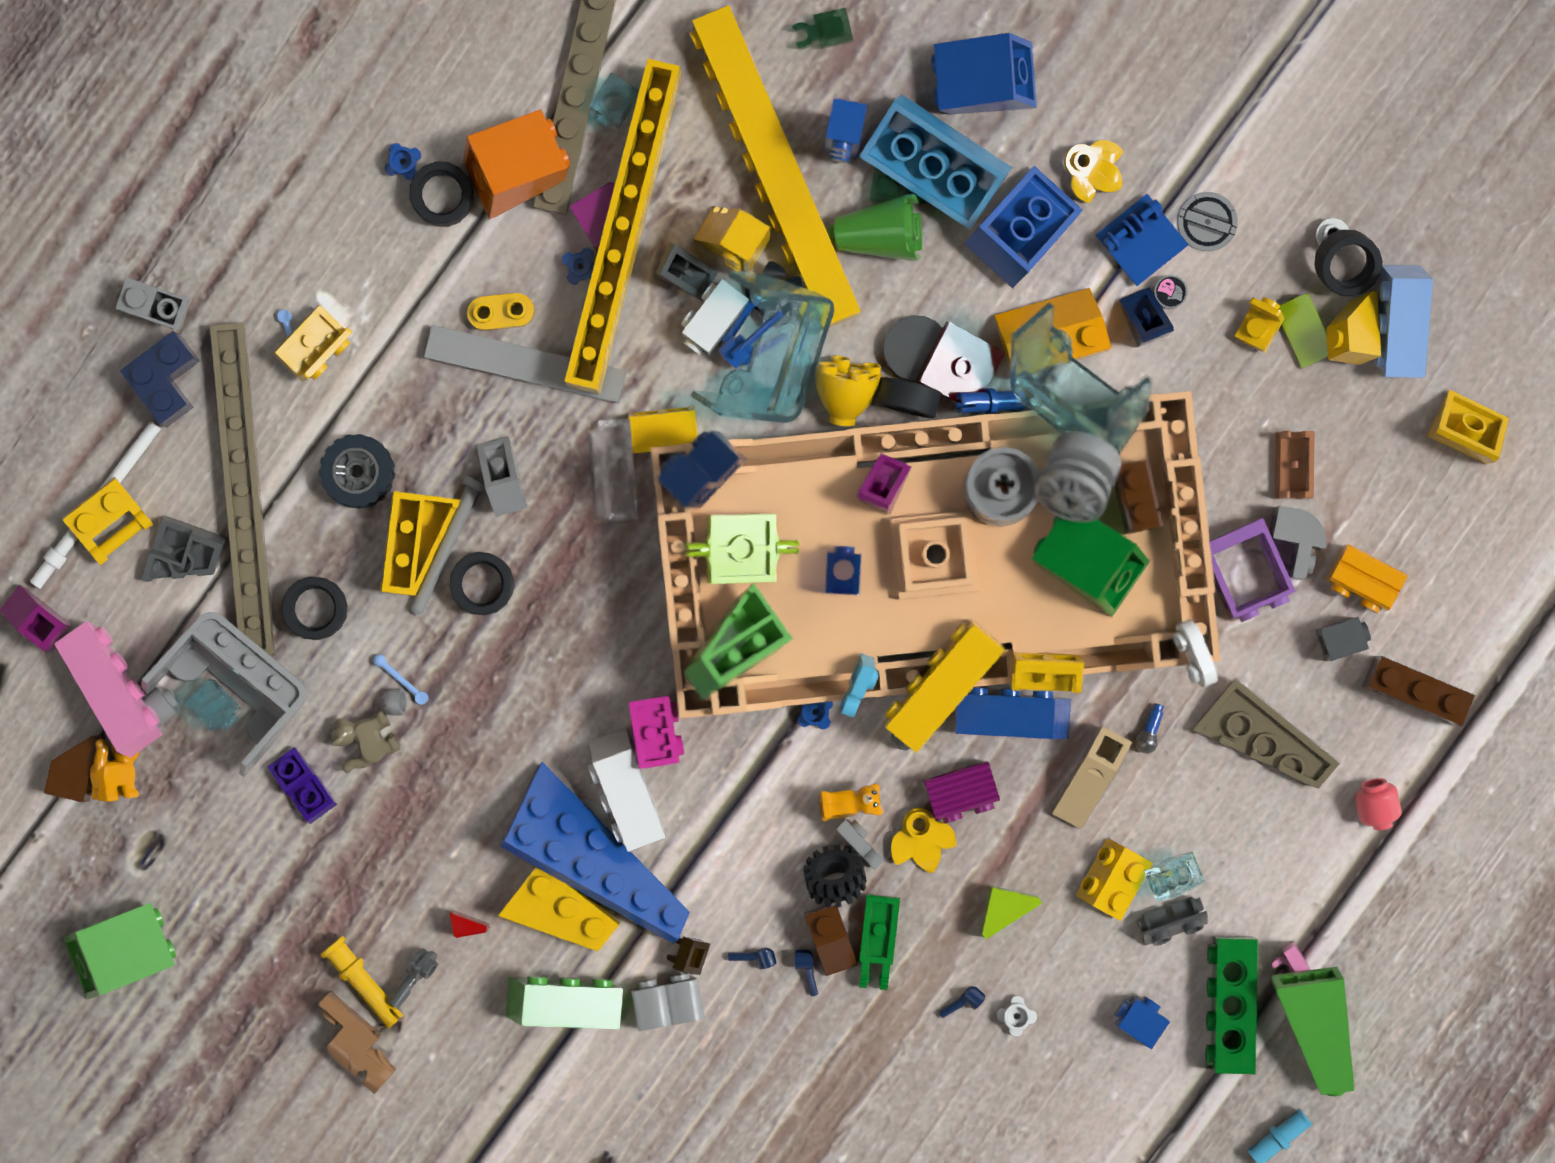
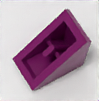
M608 182L569 206L595 251L599 249L615 187L613 182Z
M881 453L858 491L857 498L859 501L891 515L912 466Z

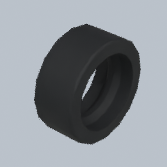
M435 161L423 166L414 175L410 184L409 198L413 209L425 222L436 227H449L460 223L469 214L474 204V189L469 177L460 167L449 162ZM437 175H447L454 178L461 188V200L458 206L453 211L445 214H438L429 210L422 198L426 182Z
M1342 229L1330 234L1321 242L1315 254L1314 266L1318 278L1332 292L1341 296H1356L1365 293L1376 283L1381 274L1383 261L1379 248L1365 234L1356 230ZM1351 244L1361 247L1366 253V264L1361 273L1348 281L1335 279L1330 271L1334 255L1341 248Z
M881 377L875 404L910 415L935 418L941 392L917 383Z
M476 552L466 555L456 563L450 574L449 588L453 600L461 609L475 615H489L500 611L508 604L513 594L514 578L511 569L503 559L491 553ZM478 564H486L495 568L502 581L498 596L491 602L484 604L471 601L464 594L462 587L466 571Z
M307 577L296 581L288 588L282 601L281 612L285 624L294 634L304 639L321 640L331 637L341 629L347 618L348 604L345 594L334 582L326 578ZM321 589L332 598L334 614L325 626L309 628L303 625L297 618L295 612L296 601L306 590Z

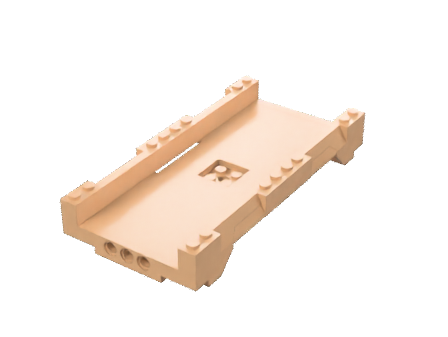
M1191 391L1122 397L1088 403L1087 405L948 418L758 440H728L747 461L701 509L685 508L656 479L662 473L660 470L661 465L673 454L676 456L679 454L688 455L694 449L691 446L692 443L651 448L679 719L842 700L849 688L850 678L861 653L873 657L876 670L879 671L874 688L872 690L867 689L864 698L908 694L909 692L906 688L913 678L918 674L923 677L931 667L928 665L931 657L878 663V656L934 651L940 648L942 650L947 649L953 642L950 636L961 623L967 625L971 619L999 643L1012 642V649H1005L974 687L1011 683L1013 652L1081 655L1084 661L1083 675L1188 665L1186 652L1178 650L1173 634L1176 633L1177 624L1189 619L1193 620L1198 626L1212 662L1221 661L1201 458L1198 457ZM1069 431H1082L1096 435L1111 444L1121 458V465L1143 460L1149 461L1159 504L1157 511L1161 513L1163 526L1126 535L1115 486L1110 489V497L1106 502L1105 510L1097 520L1136 543L1150 560V563L1114 616L1111 617L1045 572L1031 559L1037 542L1042 537H1046L1053 528V520L1056 516L1040 504L1039 500L1028 516L1014 525L997 527L987 525L974 517L972 510L966 505L963 489L967 473L981 455L905 463L912 466L891 515L859 501L857 498L858 491L873 467L857 468V464L874 463L881 453L896 460L988 451L1007 447L1018 449L1029 456L1039 469L1041 477L1042 469L1047 464V457L1054 440L1059 435ZM1004 483L995 485V487L1001 489L1002 494H1006L1008 488ZM776 514V532L779 541L798 540L799 546L793 547L799 548V553L779 554L776 564V582H756L754 584L793 639L775 654L703 700L684 674V670L734 600L753 583H707V562L705 556L687 558L685 551L691 550L685 549V544L705 543L707 515ZM931 545H938L944 549L945 559L942 563L932 564L928 561L926 551Z

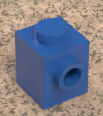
M1145 995L1141 1000L1135 996L1130 1001L1125 999L1114 1015L1118 1018L1115 1024L1120 1029L1151 1050L1170 1021L1158 1013L1161 1006Z

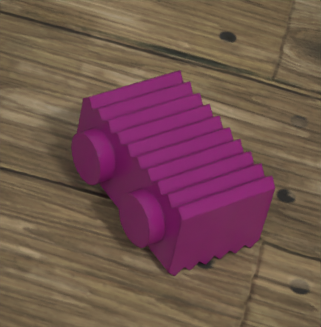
M988 761L923 780L934 818L936 820L942 818L944 824L962 819L961 812L974 809L976 814L995 809L993 802L1000 801Z

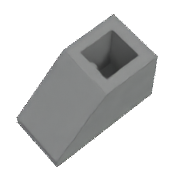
M126 277L115 309L136 318L180 331L191 299Z

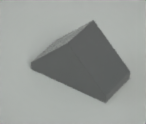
M671 243L656 271V276L661 281L704 301L701 297L714 281L718 271Z

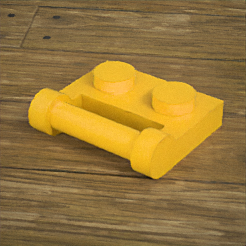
M116 477L62 518L100 566L109 560L107 556L143 528L147 530L154 525ZM130 511L135 517L132 521L100 546L93 541L94 537L126 512Z

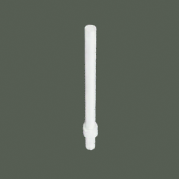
M152 421L149 422L102 486L114 477L120 483L161 430L159 426ZM70 528L56 547H51L43 557L45 559L44 563L30 580L36 587L41 589L56 568L60 569L68 559L65 556L78 540Z

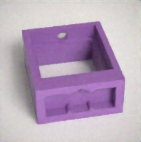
M1263 518L1210 541L1214 585L1230 619L1239 617L1240 621L1244 622L1258 616L1259 612L1257 609L1269 604L1271 609L1290 601L1288 595L1296 591ZM1256 536L1279 589L1236 607L1214 558V554Z

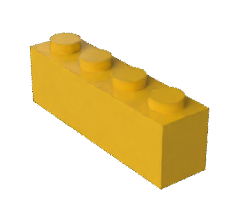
M972 619L967 625L961 623L950 636L953 642L945 651L940 648L928 662V665L931 666L923 677L919 674L916 675L906 688L909 692L901 702L895 700L884 713V716L887 717L884 721L885 728L915 753L922 748L1005 651L1001 643Z

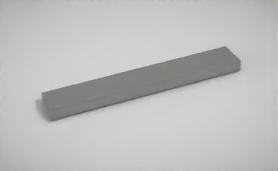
M435 325L431 326L424 358L614 403L620 402L627 373L626 370L608 366L600 395L569 388L564 381L571 357Z

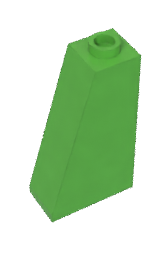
M1338 966L1271 975L1272 985L1320 1094L1335 1097L1341 1096L1345 1092L1355 1091L1345 980Z

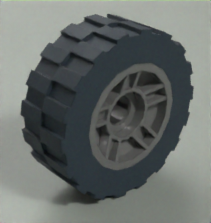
M362 434L345 435L342 439L338 438L333 441L334 444L330 447L328 446L324 457H321V469H319L322 487L325 488L330 498L341 505L357 509L376 505L378 501H382L386 497V493L391 491L393 487L392 482L393 479L395 480L396 474L394 473L395 464L388 449L379 441ZM357 465L363 468L361 477L355 478L351 475L354 469L352 466Z

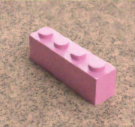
M86 621L54 643L115 750L131 758L163 735L157 725L160 723V719L150 706L146 707L141 697L144 696V692L140 685L134 679H130L126 673L129 667L124 658L118 652L115 653L110 645L113 639L103 626L97 627Z

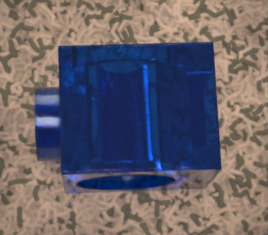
M835 546L834 552H827L825 594L859 595L861 554H855V547ZM840 561H848L854 568V573L848 580H839L834 575V566Z

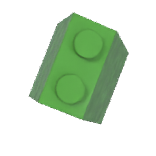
M151 903L63 937L86 999L101 996L175 966L173 958H176L174 946L169 939L165 940L161 927L164 926L163 918L157 908L153 909Z

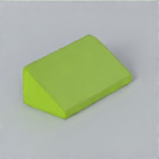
M1305 293L1280 305L1279 310L1282 311L1285 318L1282 327L1301 369L1328 357L1326 330L1309 294Z

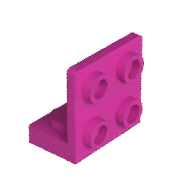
M669 696L628 702L638 769L680 763L679 756L684 755V747L681 735H675L673 722H679L676 702H670Z

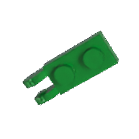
M866 894L859 958L861 962L859 988H867L870 977L869 963L882 964L881 974L879 975L880 990L887 991L890 965H893L900 897Z

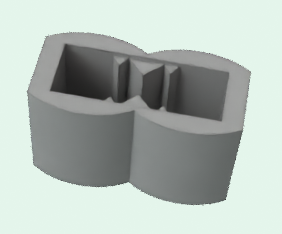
M682 973L670 976L671 982L657 985V979L637 982L638 989L631 990L638 1031L705 1019L697 977L690 978L689 973Z

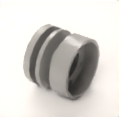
M1082 431L1063 433L1052 444L1047 457V464L1042 469L1041 477L1037 481L1035 494L1040 504L1049 512L1062 519L1074 522L1096 520L1105 510L1106 502L1110 497V489L1114 486L1121 468V458L1111 444L1096 435Z

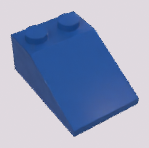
M1034 165L964 244L1013 288L1029 273L1083 210Z

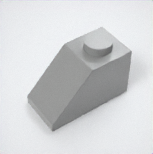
M509 436L477 445L484 485L495 517L528 508Z

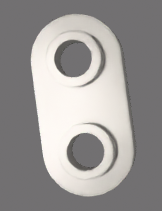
M1191 619L1177 624L1173 639L1178 650L1186 652L1189 663L1186 665V672L1193 684L1198 683L1202 688L1216 683V669L1198 626Z

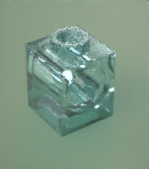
M611 72L589 105L591 112L595 113L592 118L608 129L611 125L619 129L634 107L639 90ZM610 96H617L623 101L622 106L616 111H609L604 107L605 100Z
M215 679L208 680L185 701V704L211 732H216L219 729H222L224 732L227 731L238 721L239 718L236 714L242 709Z
M1193 851L1170 857L1144 871L1157 902L1178 897L1205 882Z

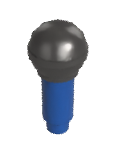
M1154 703L1144 730L1135 738V746L1142 753H1152L1158 746L1156 734L1163 716V705Z

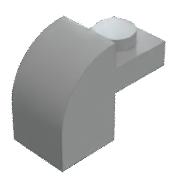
M1281 505L1274 507L1269 533L1273 541L1294 545L1288 573L1289 577L1299 580L1306 579L1307 573L1312 574L1315 566L1316 555L1311 554L1312 548L1318 550L1326 549L1325 531L1321 523L1312 514L1304 510Z

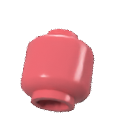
M1375 778L1367 780L1361 784V788L1355 793L1354 797L1360 822L1364 825L1372 826L1374 830L1391 828L1393 826L1392 822L1396 821L1402 814L1397 788L1395 785L1387 783L1386 779Z

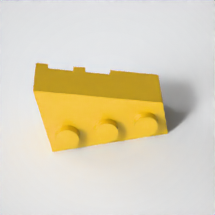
M713 206L693 240L721 256L724 261L723 264L732 271L740 274L744 270L750 274L770 241V227L741 209H726L725 207L718 208Z

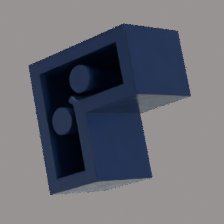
M172 331L120 370L121 374L160 425L168 427L194 408L174 381L199 363L200 360L179 333Z
M711 430L709 433L703 431L692 442L691 446L694 449L688 455L679 454L676 456L673 454L660 467L662 473L656 479L685 508L701 509L747 461L719 431Z

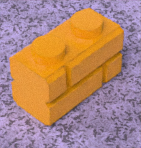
M1346 544L1341 548L1335 563L1326 577V581L1333 584L1330 589L1346 598L1353 594L1362 599L1360 603L1362 607L1378 614L1380 609L1389 611L1392 608L1408 575L1350 544Z

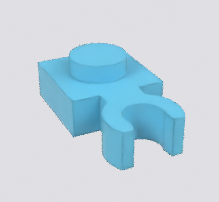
M861 653L850 678L849 688L840 704L842 714L854 718L860 700L864 698L867 689L872 690L874 688L879 671L876 670L873 657Z

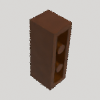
M1374 656L1362 685L1366 689L1455 726H1463L1475 697L1474 694L1384 656Z

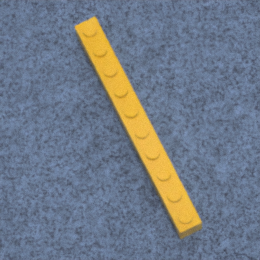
M727 5L692 20L694 30L689 32L696 50L703 49L707 58V61L702 63L709 81L716 79L720 91L715 94L722 111L729 110L734 121L729 123V127L735 141L742 140L747 152L742 154V158L749 173L752 171L756 172L760 183L755 184V188L761 202L768 201L773 213L768 215L772 228L775 234L781 232L786 244L781 246L788 264L795 263L799 275L796 276H802L804 280L805 293H808L812 303L807 308L814 325L821 323L823 330H826L861 314L859 305L730 6Z
M647 58L564 381L569 388L598 395L601 394L682 78L681 68L678 65Z

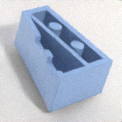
M1382 265L1379 314L1381 356L1375 359V365L1379 367L1385 377L1425 378L1433 278L1421 265Z

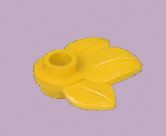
M1098 140L1090 146L1078 144L1068 149L1064 157V165L1067 172L1071 175V189L1081 201L1090 203L1095 196L1096 190L1115 192L1122 188L1121 173L1117 166L1114 165L1123 153L1119 145L1107 140ZM1080 155H1083L1086 159V164L1083 167L1079 166L1077 162Z
M913 808L905 814L902 821L903 828L892 838L891 854L896 865L902 864L912 857L923 870L933 873L940 863L941 849L956 847L957 840L953 829L947 823L944 824L941 821H936L933 814L927 809ZM916 818L924 819L925 827L922 830H915L912 824Z

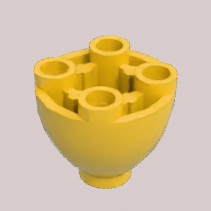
M841 355L831 356L830 362L818 363L815 372L816 388L823 406L830 414V423L839 426L855 425L856 418L870 406L877 394L882 377L880 373L881 365L871 362H863L861 365L850 363V358Z

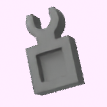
M843 819L835 827L874 870L884 862V859L864 839L868 833L855 819L851 823Z

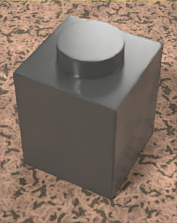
M1359 617L1346 619L1315 630L1325 661H1334L1369 649L1367 642L1371 641V635L1366 622H1360Z

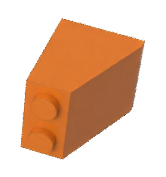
M541 109L467 136L463 163L489 220L566 179L568 167H570L568 154L564 148L559 149L555 140L557 137L555 126L550 118H545Z

